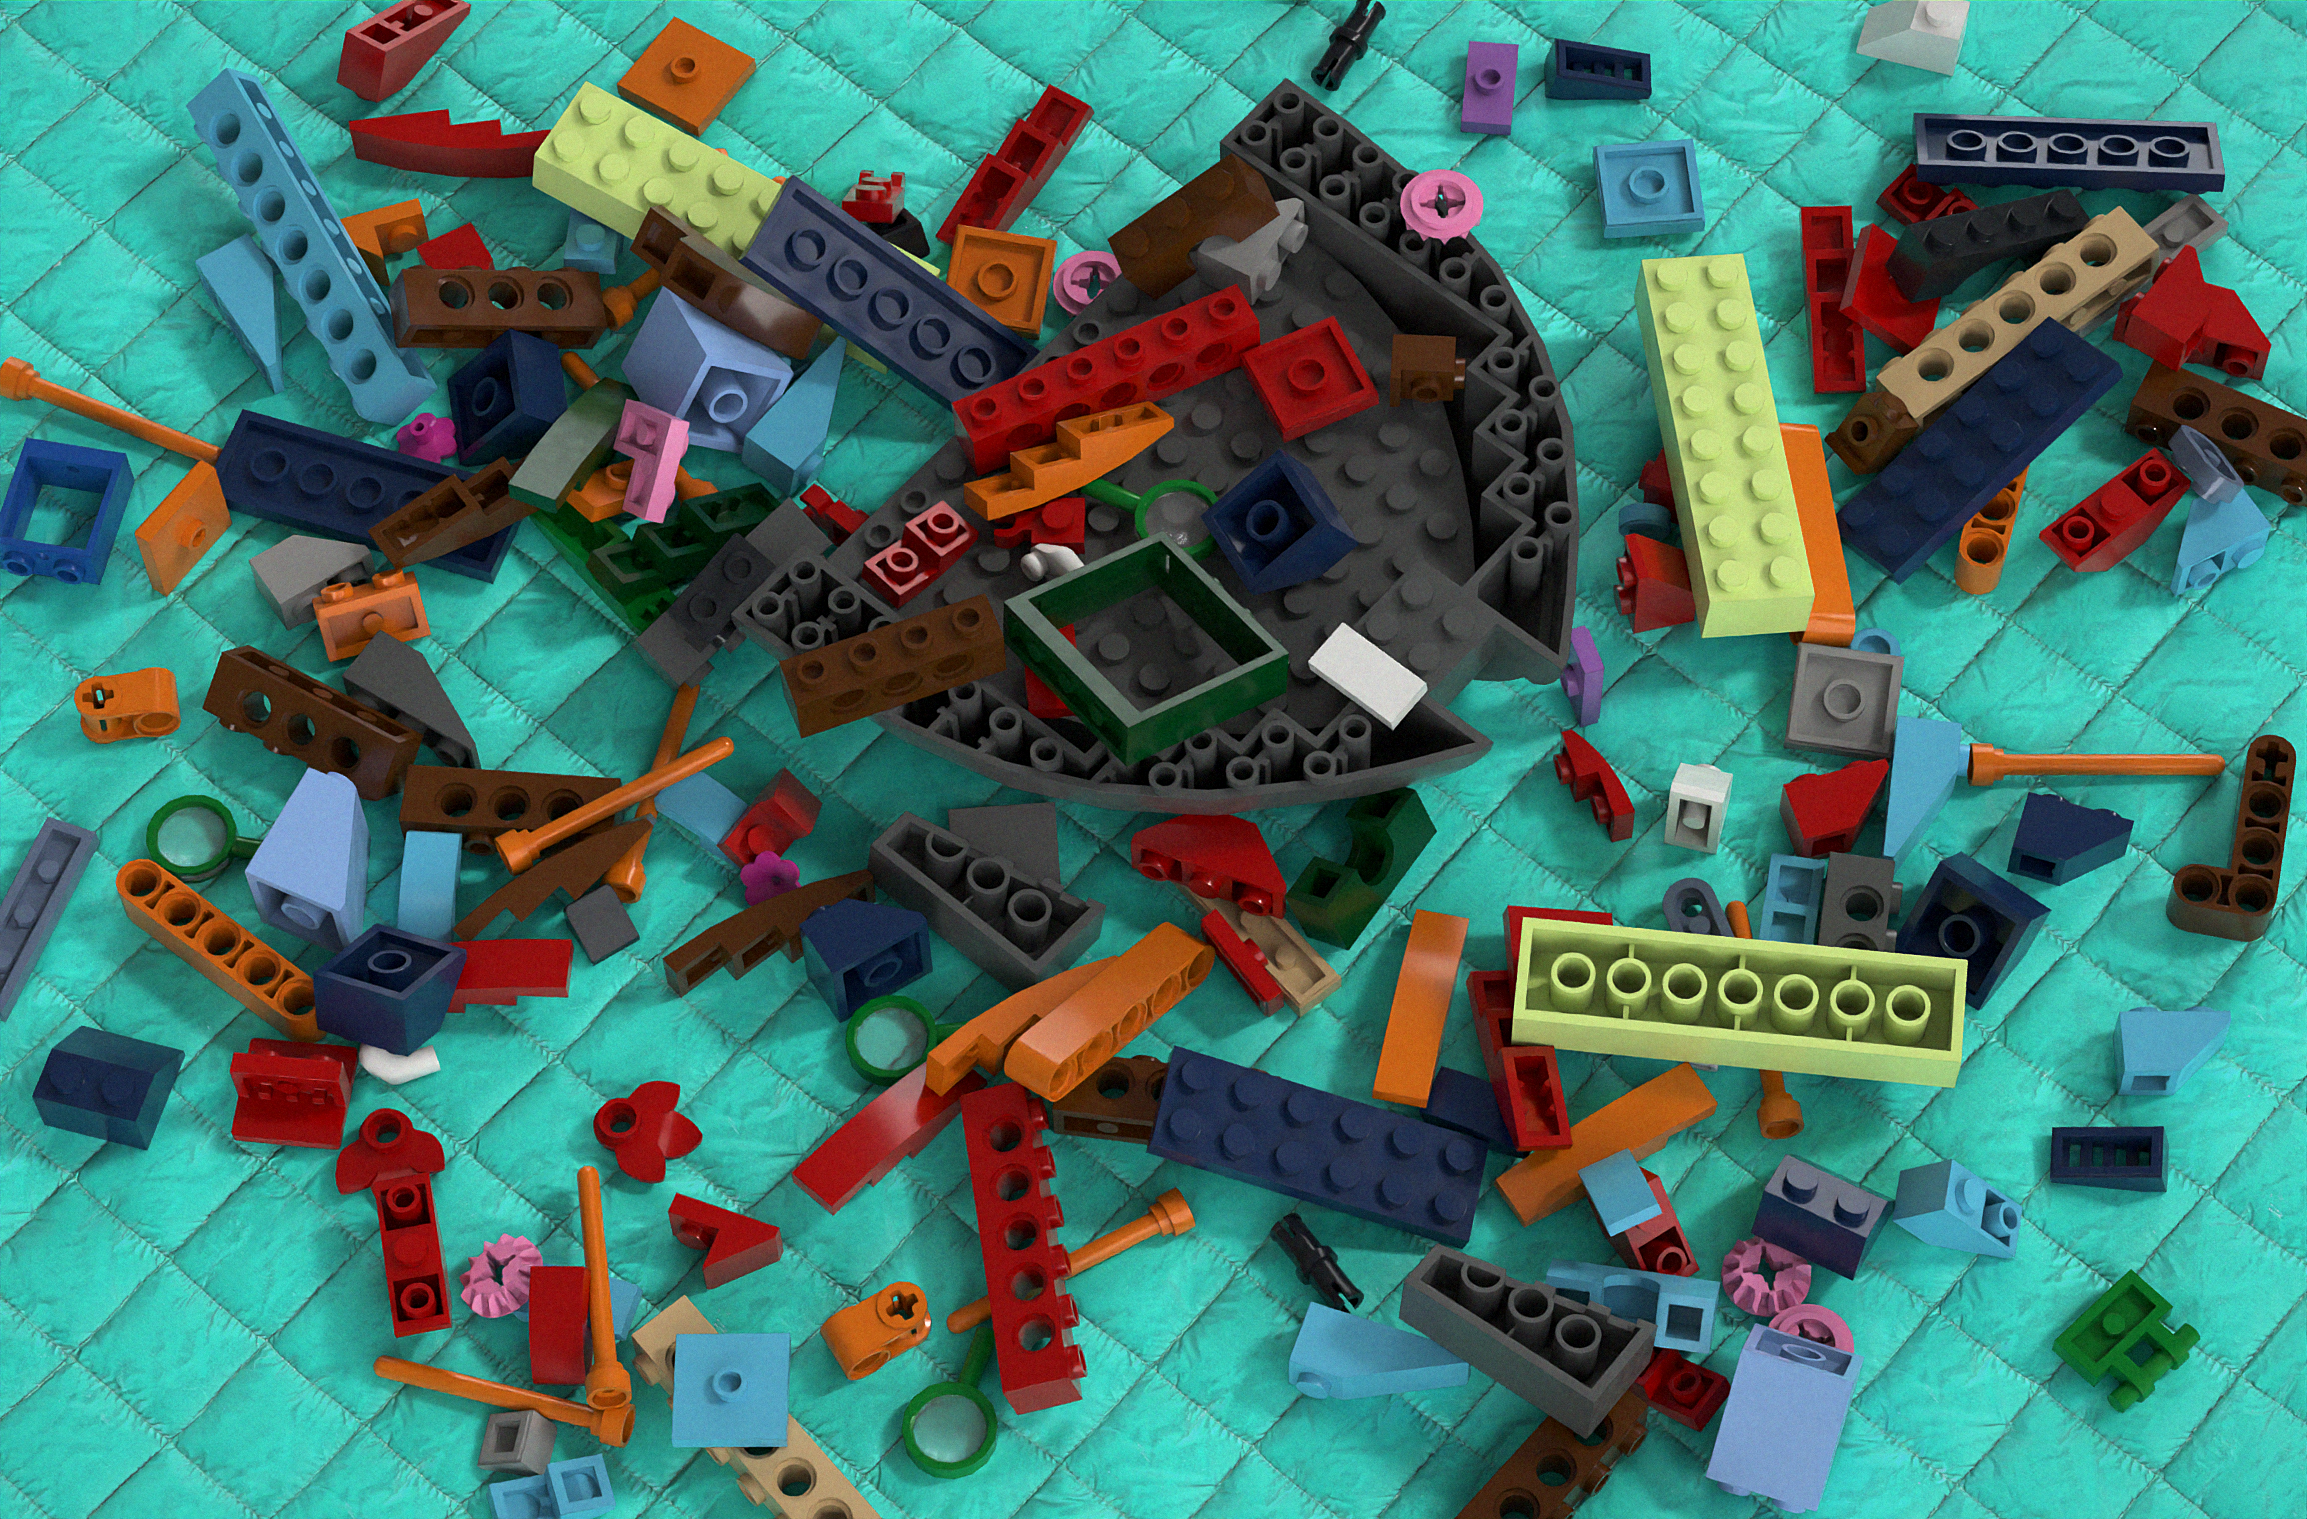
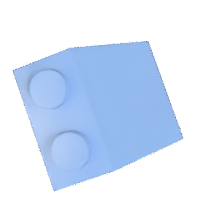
M664 286L621 365L623 372L641 402L690 422L687 432L689 437L688 444L738 454L743 452L745 435L782 397L794 374L791 368L766 345L724 325Z
M309 767L245 869L261 922L336 954L362 935L371 836L357 788L347 777L336 772L324 774Z
M1755 1323L1741 1350L1706 1477L1718 1481L1717 1486L1731 1494L1749 1496L1752 1491L1773 1498L1772 1503L1776 1507L1789 1512L1804 1513L1806 1509L1817 1511L1830 1474L1864 1356Z

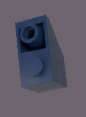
M2029 792L2013 843L2007 872L2061 886L2125 856L2134 821L2122 818L2112 810H2093L2069 803L2058 795H2039Z

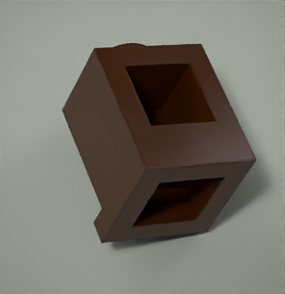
M1393 334L1390 407H1400L1401 398L1415 399L1424 403H1432L1438 400L1453 401V390H1464L1466 358H1455L1456 337Z
M1888 391L1864 393L1835 432H1829L1824 441L1855 475L1882 472L1896 459L1920 426L1907 413V406L1896 395Z

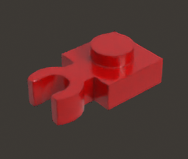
M816 484L810 486L799 496L800 500L807 505L802 511L817 527H822L827 531L828 539L837 547H840L870 517L860 509L853 511L840 499L834 503L827 492Z
M1055 498L1033 507L1032 511H1019L995 519L996 523H1011L1014 525L1009 529H994L996 547L1008 549L1018 546L1023 541H1031V547L1042 543L1068 547L1075 554H1085V498Z

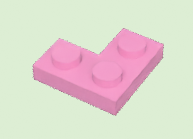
M626 399L613 449L635 458L622 509L644 520L663 524L666 510L670 508L675 497L674 480L678 465L688 448L689 437L687 432L690 422L646 403Z

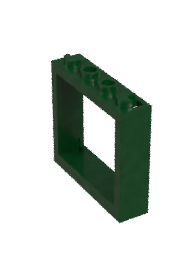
M1164 531L1004 601V643L1126 767L1201 733L1207 728L1216 726L1286 693L1288 667L1290 664L1289 652L1281 646V641L1273 638L1256 621L1249 609L1241 607L1224 590L1217 578L1210 577L1193 560L1188 550L1184 551ZM1158 585L1240 667L1139 712L1058 629Z

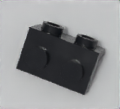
M733 534L669 607L668 615L689 633L684 640L699 653L710 643L718 650L737 629L731 619V613L766 580L777 566L740 534Z

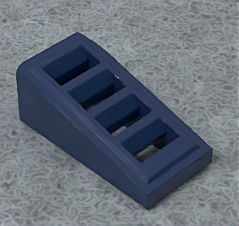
M1555 38L1544 63L1546 98L1557 100L1649 99L1652 94L1650 54ZM1584 69H1591V73H1585ZM1605 69H1611V77L1605 76ZM1624 69H1632V80L1624 79Z
M2164 1126L2052 1127L2051 1183L2138 1192H2167L2169 1143ZM2071 1144L2081 1145L2080 1167H2070ZM2094 1147L2103 1148L2102 1167H2093ZM2117 1149L2126 1150V1166L2116 1167ZM2140 1152H2149V1166H2139Z

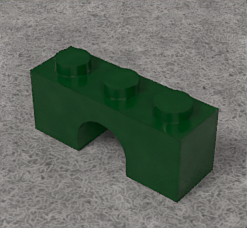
M1402 787L1359 797L1344 816L1351 828L1353 837L1351 852L1345 864L1341 865L1314 856L1287 892L1285 898L1307 937L1349 951L1436 834L1437 830L1414 789Z

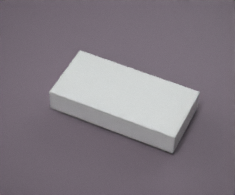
M1343 622L1308 661L1310 670L1392 730L1428 690L1426 682Z

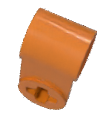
M149 667L137 672L94 676L80 683L75 691L74 701L78 712L81 714L80 724L83 734L90 741L98 744H108L140 737H161L175 732L181 725L176 676L172 671L165 668ZM97 690H101L103 700H98ZM100 720H105L106 730H102Z
M898 1281L888 1285L885 1289L862 1302L847 1307L831 1316L820 1328V1334L849 1380H859L871 1375L888 1361L925 1341L931 1331L932 1321L927 1309L928 1303L924 1292L913 1283ZM897 1296L898 1300L893 1302V1298ZM904 1310L909 1316L913 1315V1317L904 1320L900 1314H895L898 1311Z

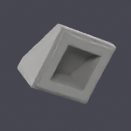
M534 1410L490 1414L477 1466L483 1470L527 1477L544 1474L546 1465L550 1463L557 1435L556 1425Z

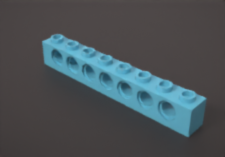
M226 67L186 105L196 123L194 130L198 137L210 147L218 161L216 168L219 174L231 184L240 200L238 202L240 211L254 224L262 238L260 244L263 251L279 267L284 276L283 285L286 291L299 302L307 316L305 322L309 331L322 342L330 356L328 359L330 368L345 382L353 396L351 403L355 411L367 421L396 427L438 390V387L415 348H396L391 308L259 79L256 76Z

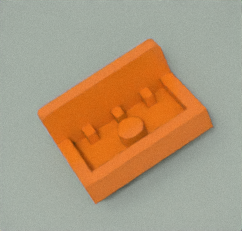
M402 569L385 570L372 576L373 582L356 587H352L349 582L334 584L320 591L321 596L312 598L329 662L359 655L379 629L401 642L431 635L414 571L403 573Z

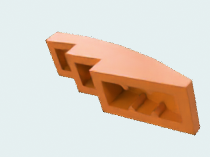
M1146 401L1056 422L1057 442L1010 453L1011 473L964 483V503L987 521L1039 506L1087 485L1132 459L1173 429L1174 418L1152 402Z
M1416 909L1390 1011L1372 1098L1421 1108L1427 1107L1445 1039L1447 1019L1468 934L1469 918Z
M1114 955L1064 971L1015 993L970 1020L928 1053L925 1085L942 1097L977 1064L995 1077L1004 1069L1008 1051L1021 1035L1119 957Z
M1684 1062L1640 1085L1572 1126L1570 1131L1573 1146L1570 1150L1535 1151L1495 1179L1494 1186L1525 1228L1586 1197L1583 1190L1584 1185L1577 1172L1578 1170L1626 1148H1629L1634 1159L1638 1162L1664 1149L1670 1136L1714 1115L1718 1102L1689 1062Z

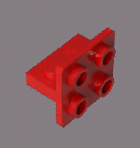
M263 1038L251 1039L248 1053L234 1052L230 1068V1074L238 1093V1101L231 1129L233 1139L245 1142L338 1150L342 1143L359 1059L357 1049L350 1046Z

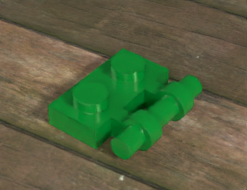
M2130 1269L2054 1340L2052 1350L2093 1387L2110 1373L2118 1380L2120 1385L2107 1396L2108 1402L2115 1410L2124 1413L2135 1401L2142 1403L2155 1391L2154 1383L2169 1369L2177 1370L2190 1358L2188 1351L2200 1340V1335L2194 1327L2187 1323L2183 1324L2174 1334L2164 1327L2162 1323L2170 1316L2173 1306ZM2142 1341H2145L2153 1349L2154 1353L2140 1366H2137L2127 1356Z

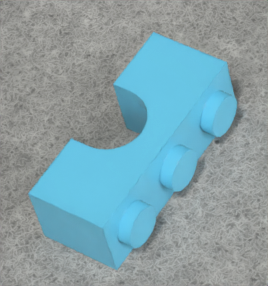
M1558 1258L1552 1259L1546 1274L1545 1284L1556 1287L1557 1295L1586 1306L1589 1300L1612 1308L1610 1315L1634 1324L1637 1323L1639 1318L1658 1325L1654 1346L1704 1354H1709L1714 1337L1721 1282Z

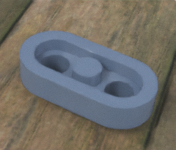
M2182 425L2169 440L2168 444L2173 451L2170 456L2171 460L2180 469L2191 475L2194 479L2191 487L2206 501L2212 504H2216L2219 500L2231 503L2244 487L2243 480L2219 448L2197 430L2187 425Z
M1685 878L1675 882L1666 891L1662 904L1663 911L1673 932L1734 937L1715 892L1708 883L1698 878ZM1699 905L1702 907L1698 915L1694 917L1685 916V912L1690 906Z

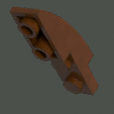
M664 206L650 207L629 250L661 273L657 282L705 314L741 334L799 360L806 359L824 324L823 321L743 266Z

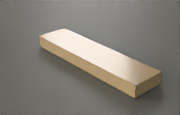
M1172 882L1204 917L1217 909L1243 942L1251 938L1258 945L1269 963L1264 969L1283 991L1285 1003L1299 1017H1302L1341 987L1342 978L1285 918L1281 920L1270 915L1263 917L1255 916L1243 910L1238 904L1218 897L1215 899L1203 898L1193 893L1189 887Z

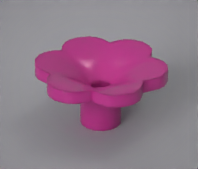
M432 413L419 414L411 424L401 427L397 432L396 438L400 445L398 452L440 464L441 459L450 458L457 451V442L453 438L456 433V427L449 418H436Z
M772 851L761 852L756 857L755 862L746 864L741 870V880L747 886L745 899L750 906L802 887L798 882L800 871L797 865L791 860H781Z

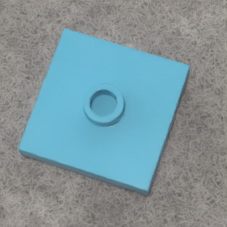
M1693 139L1593 146L1592 158L1604 239L1702 232L1705 230V215Z
M790 1333L676 1334L671 1437L673 1447H788L791 1363Z

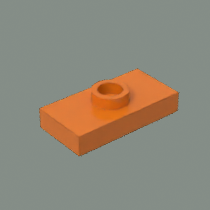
M635 458L595 470L583 490L572 489L566 501L591 523L627 512L622 507Z

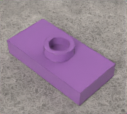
M1469 41L1461 132L1511 135L1519 45Z
M1585 625L1572 629L1569 658L1559 678L1564 694L1568 697L1581 728L1598 723L1604 677V665L1588 628L1586 629Z

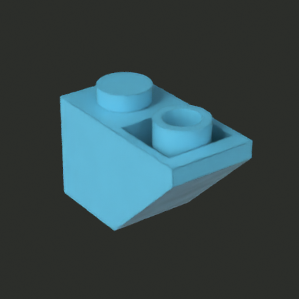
M2243 488L2231 503L2219 500L2216 504H2212L2201 496L2192 500L2170 585V590L2175 596L2192 588L2194 590L2204 589L2211 585L2220 574L2236 566L2241 569L2246 568L2258 561L2264 554L2271 525Z
M2205 1006L2190 1007L2184 1011H2158L2153 1007H2137L2127 1012H2119L2113 1033L2118 1095H2174L2224 1045L2231 1023V1012L2214 1011L2212 1008Z
M1950 1159L1900 1171L1892 1221L1929 1245L2007 1259L2015 1257L2021 1226L2022 1206L1955 1160Z

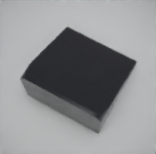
M904 207L893 223H862L884 240L920 259L930 254V248L921 222Z
M609 883L603 884L578 898L563 909L568 929L593 966L640 940L637 930Z

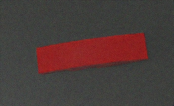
M1049 84L1027 120L1024 121L1020 118L1017 120L996 155L994 156L990 153L986 155L935 235L936 239L953 248L958 224L1007 232L1066 157L1094 115L1092 107Z
M449 109L349 121V130L357 159L407 171L452 177H532L534 155L552 130L503 135L500 119L452 125Z
M1852 205L1801 207L1799 211L1801 259L1814 394L1865 393L1866 373L1863 327L1839 311L1856 249L1853 243Z
M500 939L446 943L466 949L467 952L466 963L446 1013H465L466 1004L517 1006L518 996L569 997L574 953L572 939Z
M1508 970L1471 971L1466 980V986L1476 1032L1501 1115L1516 1150H1570L1573 1146L1554 1046L1512 1045L1514 1008H1511Z
M926 1061L875 1098L831 1135L792 1172L793 1183L834 1216L866 1183L874 1187L906 1155L914 1159L961 1112L959 1095L984 1089L988 1086L987 1080L972 1069L941 1097L925 1085Z

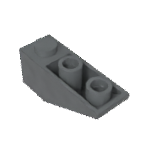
M379 629L342 675L347 696L423 734L421 744L432 749L435 755L446 765L456 768L462 766L464 768L482 769L474 740L423 654Z

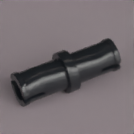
M1357 0L1355 7L1343 26L1334 29L1329 37L1330 46L1318 65L1311 72V77L1317 85L1321 86L1331 71L1328 77L1330 80L1325 89L1337 91L1355 60H1361L1368 50L1367 41L1379 22L1386 15V10L1380 2L1376 1L1367 15V7L1372 0Z
M1290 1213L1283 1217L1294 1237L1289 1235L1279 1221L1275 1223L1270 1231V1237L1273 1241L1277 1242L1297 1267L1295 1272L1299 1280L1305 1285L1311 1284L1330 1308L1350 1314V1311L1344 1305L1345 1302L1338 1295L1341 1293L1352 1307L1357 1309L1364 1299V1294L1361 1290L1357 1289L1337 1264L1338 1255L1329 1246H1322L1297 1213Z

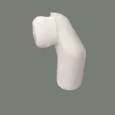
M1042 543L1031 547V553L1026 554L1021 559L1023 572L1033 581H1039L1046 574L1060 577L1084 566L1074 551L1068 547Z
M361 1043L359 1048V1061L368 1072L391 1085H399L441 1070L433 1045L417 1049L408 1057L394 1055L384 1049Z

